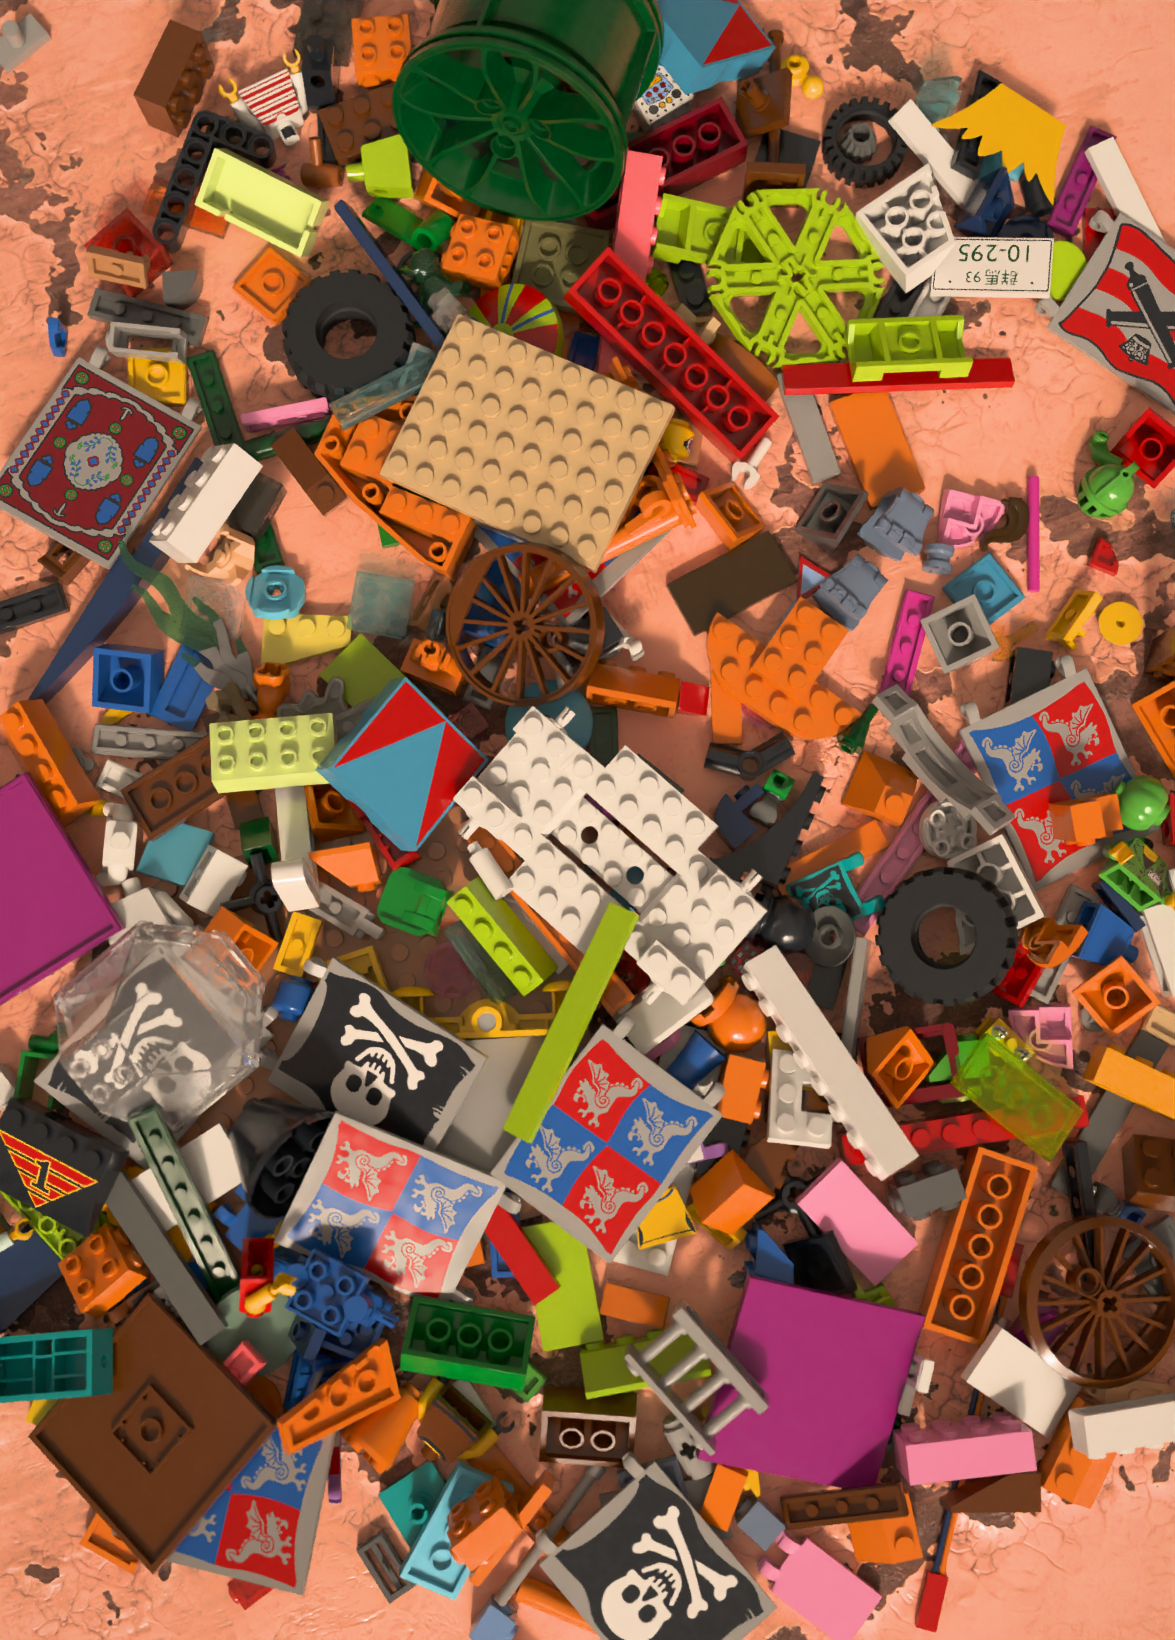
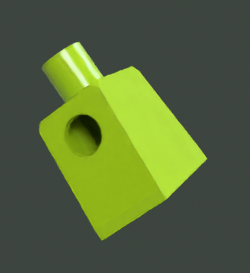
M400 134L362 145V163L346 164L348 182L365 181L368 196L413 199L414 187L409 149Z

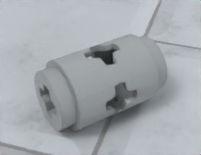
M673 1413L667 1415L662 1421L664 1426L663 1432L685 1474L690 1475L692 1480H699L711 1474L716 1469L718 1463L698 1460L695 1455L697 1447L693 1445L690 1439V1432Z

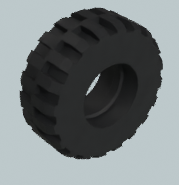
M349 269L346 273H340V270L329 272L330 275L323 278L318 276L312 279L311 285L307 288L303 286L296 293V301L289 303L286 309L288 319H284L282 323V333L284 335L282 340L283 349L299 383L304 389H310L312 396L315 398L326 397L329 404L336 406L338 401L378 398L383 395L388 397L396 391L395 386L398 382L400 383L412 342L417 343L411 314H409L406 305L388 282L382 284L379 276L372 273H367L366 276L361 274L360 270ZM360 320L375 328L377 335L374 343L369 350L358 357L351 359L336 358L324 350L323 345L327 334L334 326L341 322Z
M936 867L922 870L913 874L907 880L901 881L896 886V890L891 895H888L883 902L885 907L882 914H878L876 922L879 928L878 935H875V942L881 952V956L878 957L882 966H886L890 972L888 975L895 984L898 983L902 986L904 992L911 997L916 996L922 999L923 1002L933 1005L944 1004V1006H953L968 1003L984 996L999 985L1014 964L1016 949L1019 946L1016 915L1013 914L1008 898L998 890V887L976 872L955 867ZM940 907L956 908L964 912L971 919L975 927V946L970 955L957 964L945 965L931 960L922 950L919 942V927L925 916L934 909Z

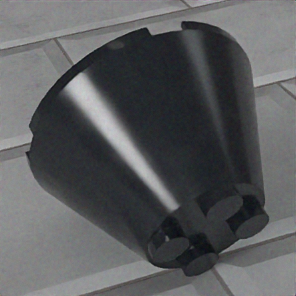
M255 1097L245 1103L243 1112L237 1118L234 1125L228 1129L226 1136L231 1142L247 1204L255 1215L263 1219H275L286 1216L334 1112L272 1097L260 1100Z

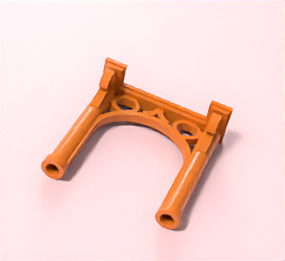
M617 356L612 358L613 363L608 365L612 374L600 373L603 376L641 391L628 364L622 367ZM661 438L650 463L654 462L660 478L655 475H643L601 564L683 524L684 528L690 525L691 529L697 526L692 516L697 513V510L686 490L679 472L673 475L670 469L675 466V463L668 449L662 451L660 444L664 443L663 438ZM655 486L659 489L645 495L640 501L641 493L645 488ZM637 510L642 512L638 516L633 518ZM548 560L530 569L529 600L533 596ZM555 563L543 592L564 583L570 578V574L562 566ZM522 573L518 574L520 583H521V575H522Z

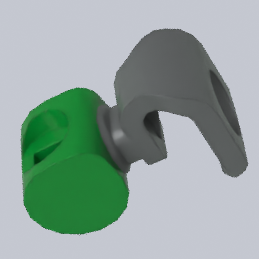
M774 768L762 788L765 796L762 801L752 806L746 817L770 829L777 819V804L786 799L795 779Z

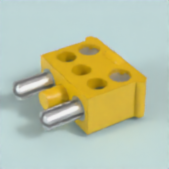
M988 1016L974 1031L980 1039H986L987 1049L995 1057H999L1012 1070L1020 1069L1035 1053L1000 1018Z

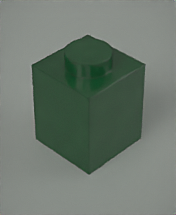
M268 816L239 823L241 849L250 869L253 868L250 854L255 852H262L265 865L280 861L277 835Z

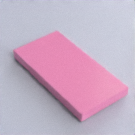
M839 1157L794 1200L823 1232L833 1230L842 1252L874 1286L918 1244Z

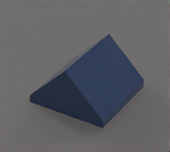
M1000 167L979 179L954 225L966 237L997 238L1015 205L1006 167Z

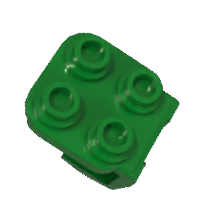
M400 867L395 872L393 871L388 878L378 904V917L386 925L416 936L429 934L438 937L441 929L440 924L448 906L447 901L453 897L455 891L445 888L437 878L410 868Z

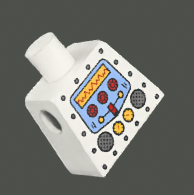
M658 65L651 85L634 103L632 111L643 132H647L692 110L693 94L685 95L665 68Z

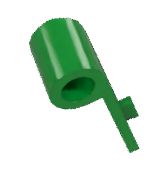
M377 197L362 212L361 216L425 254L434 253L450 237L451 229L454 225L451 217L441 210L433 211L423 220L383 197Z

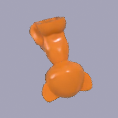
M265 662L255 669L252 680L258 690L257 703L261 713L253 715V720L277 718V708L290 692L289 666L281 663Z

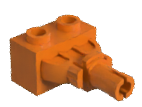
M423 637L422 641L413 638L401 666V673L407 678L458 697L465 677L455 664L450 650L446 651L443 644L427 637Z

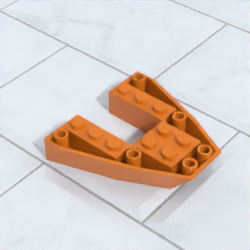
M398 395L338 401L314 455L357 506L419 561L455 581L473 542L478 526L471 517L404 491V487L382 478L379 474L417 396Z

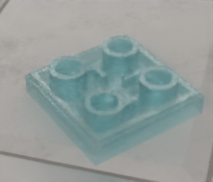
M357 571L347 629L406 639L415 581Z

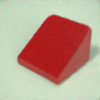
M681 681L677 714L706 717L710 687Z

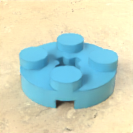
M281 565L268 566L261 569V574L255 578L253 575L248 580L245 593L248 605L252 609L254 616L269 620H280L284 618L293 619L299 615V609L306 600V588L302 577L296 575L293 569ZM275 589H280V595H269V593H274Z

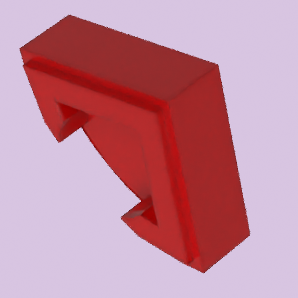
M1101 537L1097 539L1087 566L1114 577L1118 573L1119 562L1111 548V544Z

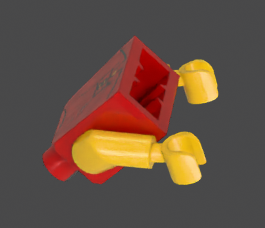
M283 1220L278 1223L274 1234L269 1233L264 1238H243L239 1311L246 1313L250 1318H259L264 1313L270 1312L272 1301L278 1297V1293L292 1296L296 1291V1287L291 1285L296 1280V1277L280 1272L273 1282L274 1249L279 1246V1244L274 1243V1239Z

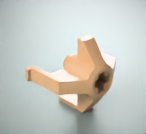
M223 524L215 537L222 539L223 543L217 547L214 559L207 565L199 562L184 563V567L215 581L229 578L230 584L237 586L253 567L255 543L253 537L230 528L228 524Z

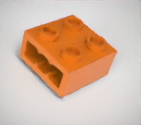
M408 14L352 18L355 73L359 88L376 89L379 86L395 82L403 61L413 49Z
M459 214L457 223L451 229V241L448 250L442 255L441 265L443 271L451 281L488 290L505 285L520 241L514 226Z
M104 1223L58 1263L80 1312L96 1318L102 1317L147 1278L141 1267L143 1265L142 1259L132 1250L129 1244L131 1241L121 1227L115 1228Z
M497 1476L489 1482L485 1481L480 1484L471 1497L464 1502L457 1503L447 1515L449 1529L447 1535L451 1542L449 1551L458 1564L464 1563L471 1572L479 1565L487 1564L495 1552L505 1544L508 1545L514 1542L523 1530L516 1498Z

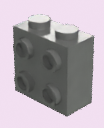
M939 1160L922 1164L923 1170L911 1173L910 1170H904L894 1174V1180L887 1182L889 1190L885 1191L890 1208H895L897 1213L902 1214L908 1219L912 1218L913 1221L930 1217V1211L942 1208V1211L954 1209L960 1206L959 1201L967 1198L957 1168L945 1162L940 1163Z

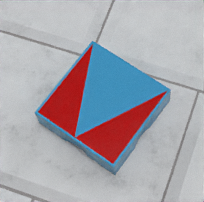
M656 0L664 26V47L660 63L685 95L711 88L719 82L735 81L758 74L776 48L739 0Z
M406 677L391 679L366 708L357 725L340 739L315 770L342 796L361 808L371 823L401 851H417L454 805L455 801L453 798L472 776H477L489 759Z

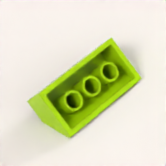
M664 1328L646 1331V1336L634 1338L633 1334H624L615 1337L616 1341L603 1343L602 1340L587 1343L585 1347L580 1348L586 1399L648 1388L649 1385L640 1375H633L627 1368L624 1355L627 1346L631 1343L641 1352L664 1332ZM681 1334L649 1363L662 1377L695 1348V1342L688 1334ZM703 1358L676 1382L711 1376L709 1360Z

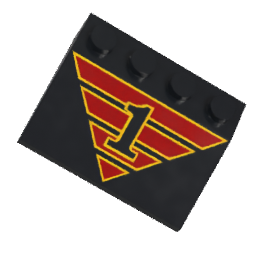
M10 1098L0 1118V1191L77 1233L89 1237L130 1151L63 1115L47 1109V1107L30 1098Z

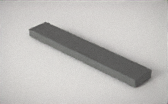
M1139 1029L1127 1048L1125 1055L1134 1060L1136 1056L1147 1059L1154 1063L1152 1068L1155 1069L1168 1045L1144 1030ZM1103 1089L1088 1115L1090 1126L1080 1128L1075 1137L1076 1139L1087 1141L1091 1177L1134 1105L1133 1102ZM1062 1159L1048 1185L1069 1198L1064 1159Z
M120 1172L107 1198L106 1205L201 1346L226 1328L228 1323L141 1193L133 1184L127 1172Z

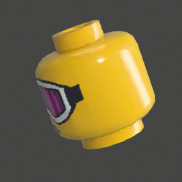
M671 418L662 436L664 443L660 444L662 451L668 449L674 463L677 464L678 460L688 458L694 432L689 428L688 422Z

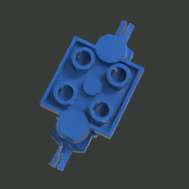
M313 1248L309 1257L300 1255L296 1261L284 1256L282 1253L277 1256L276 1259L278 1260H275L274 1265L287 1271L286 1274L296 1277V1280L291 1284L296 1287V1291L289 1297L284 1308L337 1337L343 1336L349 1322H357L368 1328L378 1320L392 1329L395 1327L399 1316L383 1309L385 1297L372 1291L373 1287L368 1284L371 1277L318 1248Z

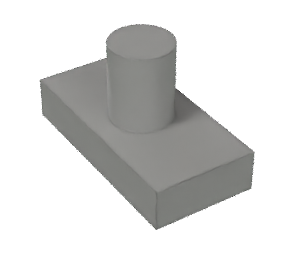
M31 13L18 23L13 20H7L2 24L1 30L3 35L0 36V66L9 74L51 40L48 32Z

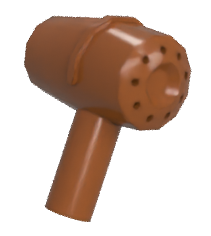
M309 137L311 163H303L300 176L302 184L307 187H315L316 189L342 187L344 181L342 166L323 163L320 137Z

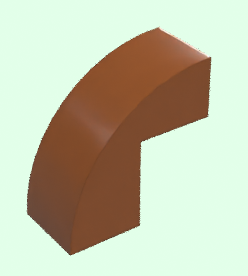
M716 333V337L709 347L766 402L779 387L778 381L748 350L728 337Z

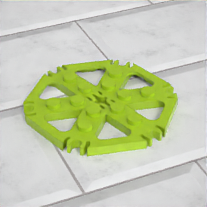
M820 188L756 190L746 198L750 203V207H746L742 200L738 201L730 210L706 266V269L712 268L705 274L706 277H713L717 280V285H710L707 289V292L711 294L709 299L742 347L751 352L754 345L755 348L751 354L755 357H758L760 351H764L767 354L766 366L771 364L776 357L772 368L782 367V365L835 364L846 358L842 352V347L847 349L844 336L847 324L826 293H860L863 297V305L857 319H871L885 288H878V286L885 282V278L879 279L874 276V271H879L884 267L883 263L879 262L880 257L858 224L855 216L845 202L840 206L838 212L837 208L841 203V199L838 197L833 201L832 205H828L825 201L828 191L824 190L817 197V192ZM798 204L805 209L806 216L794 245L771 212V206ZM835 226L841 227L858 251V259L820 261ZM739 229L744 230L767 263L728 264L725 260V253L734 232ZM799 273L802 278L799 282L793 283L791 277L793 274ZM772 295L758 330L754 333L748 332L731 309V298ZM798 312L801 313L820 342V350L817 353L790 354L784 348Z

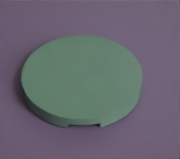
M237 1286L226 1292L216 1304L228 1326L207 1341L209 1350L223 1363L243 1340H248L268 1362L256 1376L265 1375L282 1366L294 1353L296 1346L288 1336L296 1314L284 1308L289 1296L278 1293V1297L272 1301L270 1312L264 1313L259 1318H250L246 1313L239 1311L240 1286Z

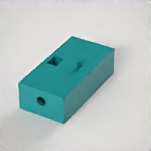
M113 1328L0 1337V1403L113 1394ZM50 1340H52V1354H50Z

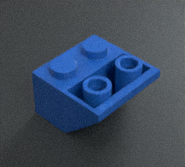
M752 1222L751 1230H746L747 1234L745 1237V1247L750 1253V1261L744 1262V1280H746L747 1274L793 1284L794 1264L758 1222Z

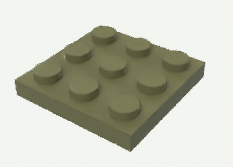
M526 220L511 284L531 286L548 297L557 310L579 314L563 297L602 252L610 246L611 231L556 221L538 222Z

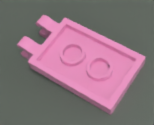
M783 1530L776 1539L777 1545L789 1554L782 1565L779 1567L766 1555H763L757 1563V1566L760 1568L758 1571L769 1580H772L769 1585L770 1591L833 1640H852L881 1600V1593L807 1535H804L799 1542L787 1531Z

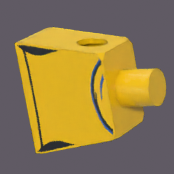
M670 1184L636 1229L640 1250L697 1234L675 1184Z

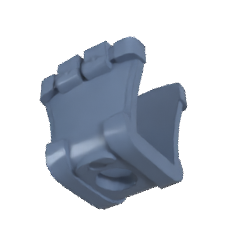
M903 487L896 488L882 496L876 510L860 526L857 535L864 540V544L869 548L875 549V552L881 556L888 557L894 561H901L905 552L917 556L923 547V535L929 519L934 514V509L928 504H924L925 501L915 493L909 492Z
M856 554L842 569L829 577L827 576L820 583L821 588L813 594V599L820 606V610L852 632L859 625V621L867 614L871 602L888 582V579L880 574V570L867 560L865 562L861 555Z

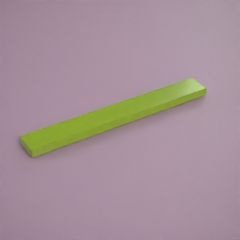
M612 902L609 903L502 1128L503 1130L527 1143H533L640 915Z

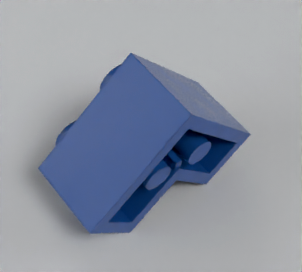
M372 1289V1291L385 1297L383 1309L391 1313L396 1298ZM377 1320L371 1327L367 1328L357 1322H349L341 1337H337L327 1331L321 1347L354 1359L382 1337L386 1325Z

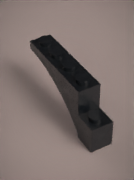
M813 772L804 791L792 808L761 837L718 859L710 857L709 859L734 881L741 883L743 876L746 877L753 869L757 874L751 880L759 874L763 878L758 883L761 884L763 882L773 886L774 890L777 889L779 883L785 885L792 869L787 867L790 857L797 858L803 841L799 840L800 834L803 829L809 830L815 814L810 812L814 802L820 804L826 791V787L822 786L824 776Z

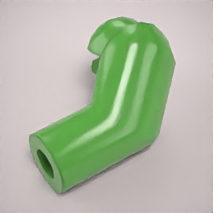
M1102 430L1096 431L1089 438L1088 442L1092 460L1100 465H1121L1123 459L1108 451V434Z

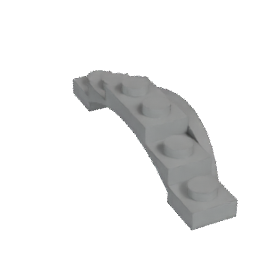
M898 684L875 696L872 703L891 723L887 731L906 752L902 760L940 803L948 799L964 819L972 815L989 835L1011 823L1016 816L1002 802L1001 796L982 782L955 755L931 725L917 702L909 698Z

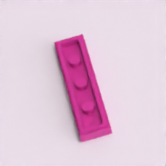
M906 589L878 694L898 684L909 697L926 634L920 620L931 615L935 596Z

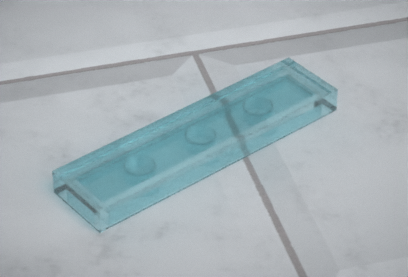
M432 351L330 403L329 407L343 431L420 392L437 357L435 352Z

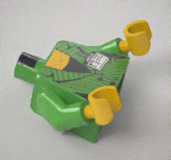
M1134 837L1128 842L1119 840L1103 848V855L1108 860L1098 876L1140 912L1159 902L1175 910V890L1174 892L1168 890L1165 879L1166 862L1153 851L1154 843L1150 839Z

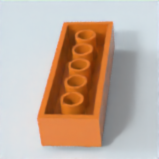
M976 1145L969 1147L960 1176L967 1198L959 1201L960 1206L951 1209L919 1308V1312L925 1316L922 1327L981 1347L990 1327L1036 1176L1037 1166Z

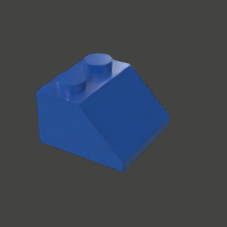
M110 643L94 647L92 707L151 713L163 681L165 650Z

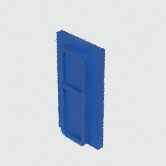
M186 635L149 715L167 722L170 726L194 732L207 705L205 700L215 688L205 682L194 667L202 662L206 667L213 669L211 661L199 653V651L212 648L211 644Z

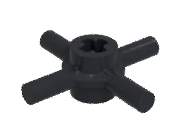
M255 852L250 854L256 882L250 887L248 896L220 903V907L223 906L232 912L251 907L258 914L265 916L269 935L276 941H279L283 938L276 912L282 907L283 901L274 888L273 880L268 879L262 852ZM268 891L272 896L268 897L269 901L265 903L260 897H265L263 893Z
M784 1165L782 1170L788 1172L786 1166ZM788 1172L781 1189L776 1188V1198L769 1201L753 1216L755 1221L758 1222L782 1209L785 1212L798 1215L808 1236L821 1233L817 1224L793 1200H787L791 1187L794 1190L800 1189L802 1193L821 1174L805 1181L800 1177L791 1176Z

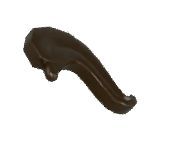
M1009 497L1008 500L1001 499V504L1006 505L1004 511L1007 519L1006 525L1003 528L986 531L981 535L979 540L981 552L988 551L989 543H1011L1019 540L1027 532L1030 520L1029 506L1022 498Z

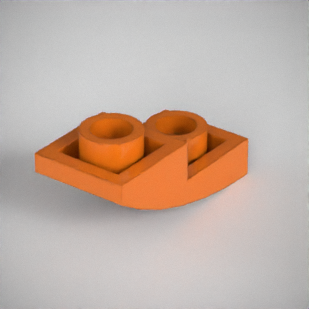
M606 1283L600 1314L653 1327L665 1328L671 1297Z

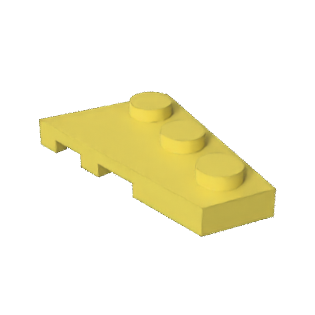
M299 614L293 619L269 620L264 618L261 664L273 662L291 665L307 658L320 657L342 651L352 642L354 619L352 616Z

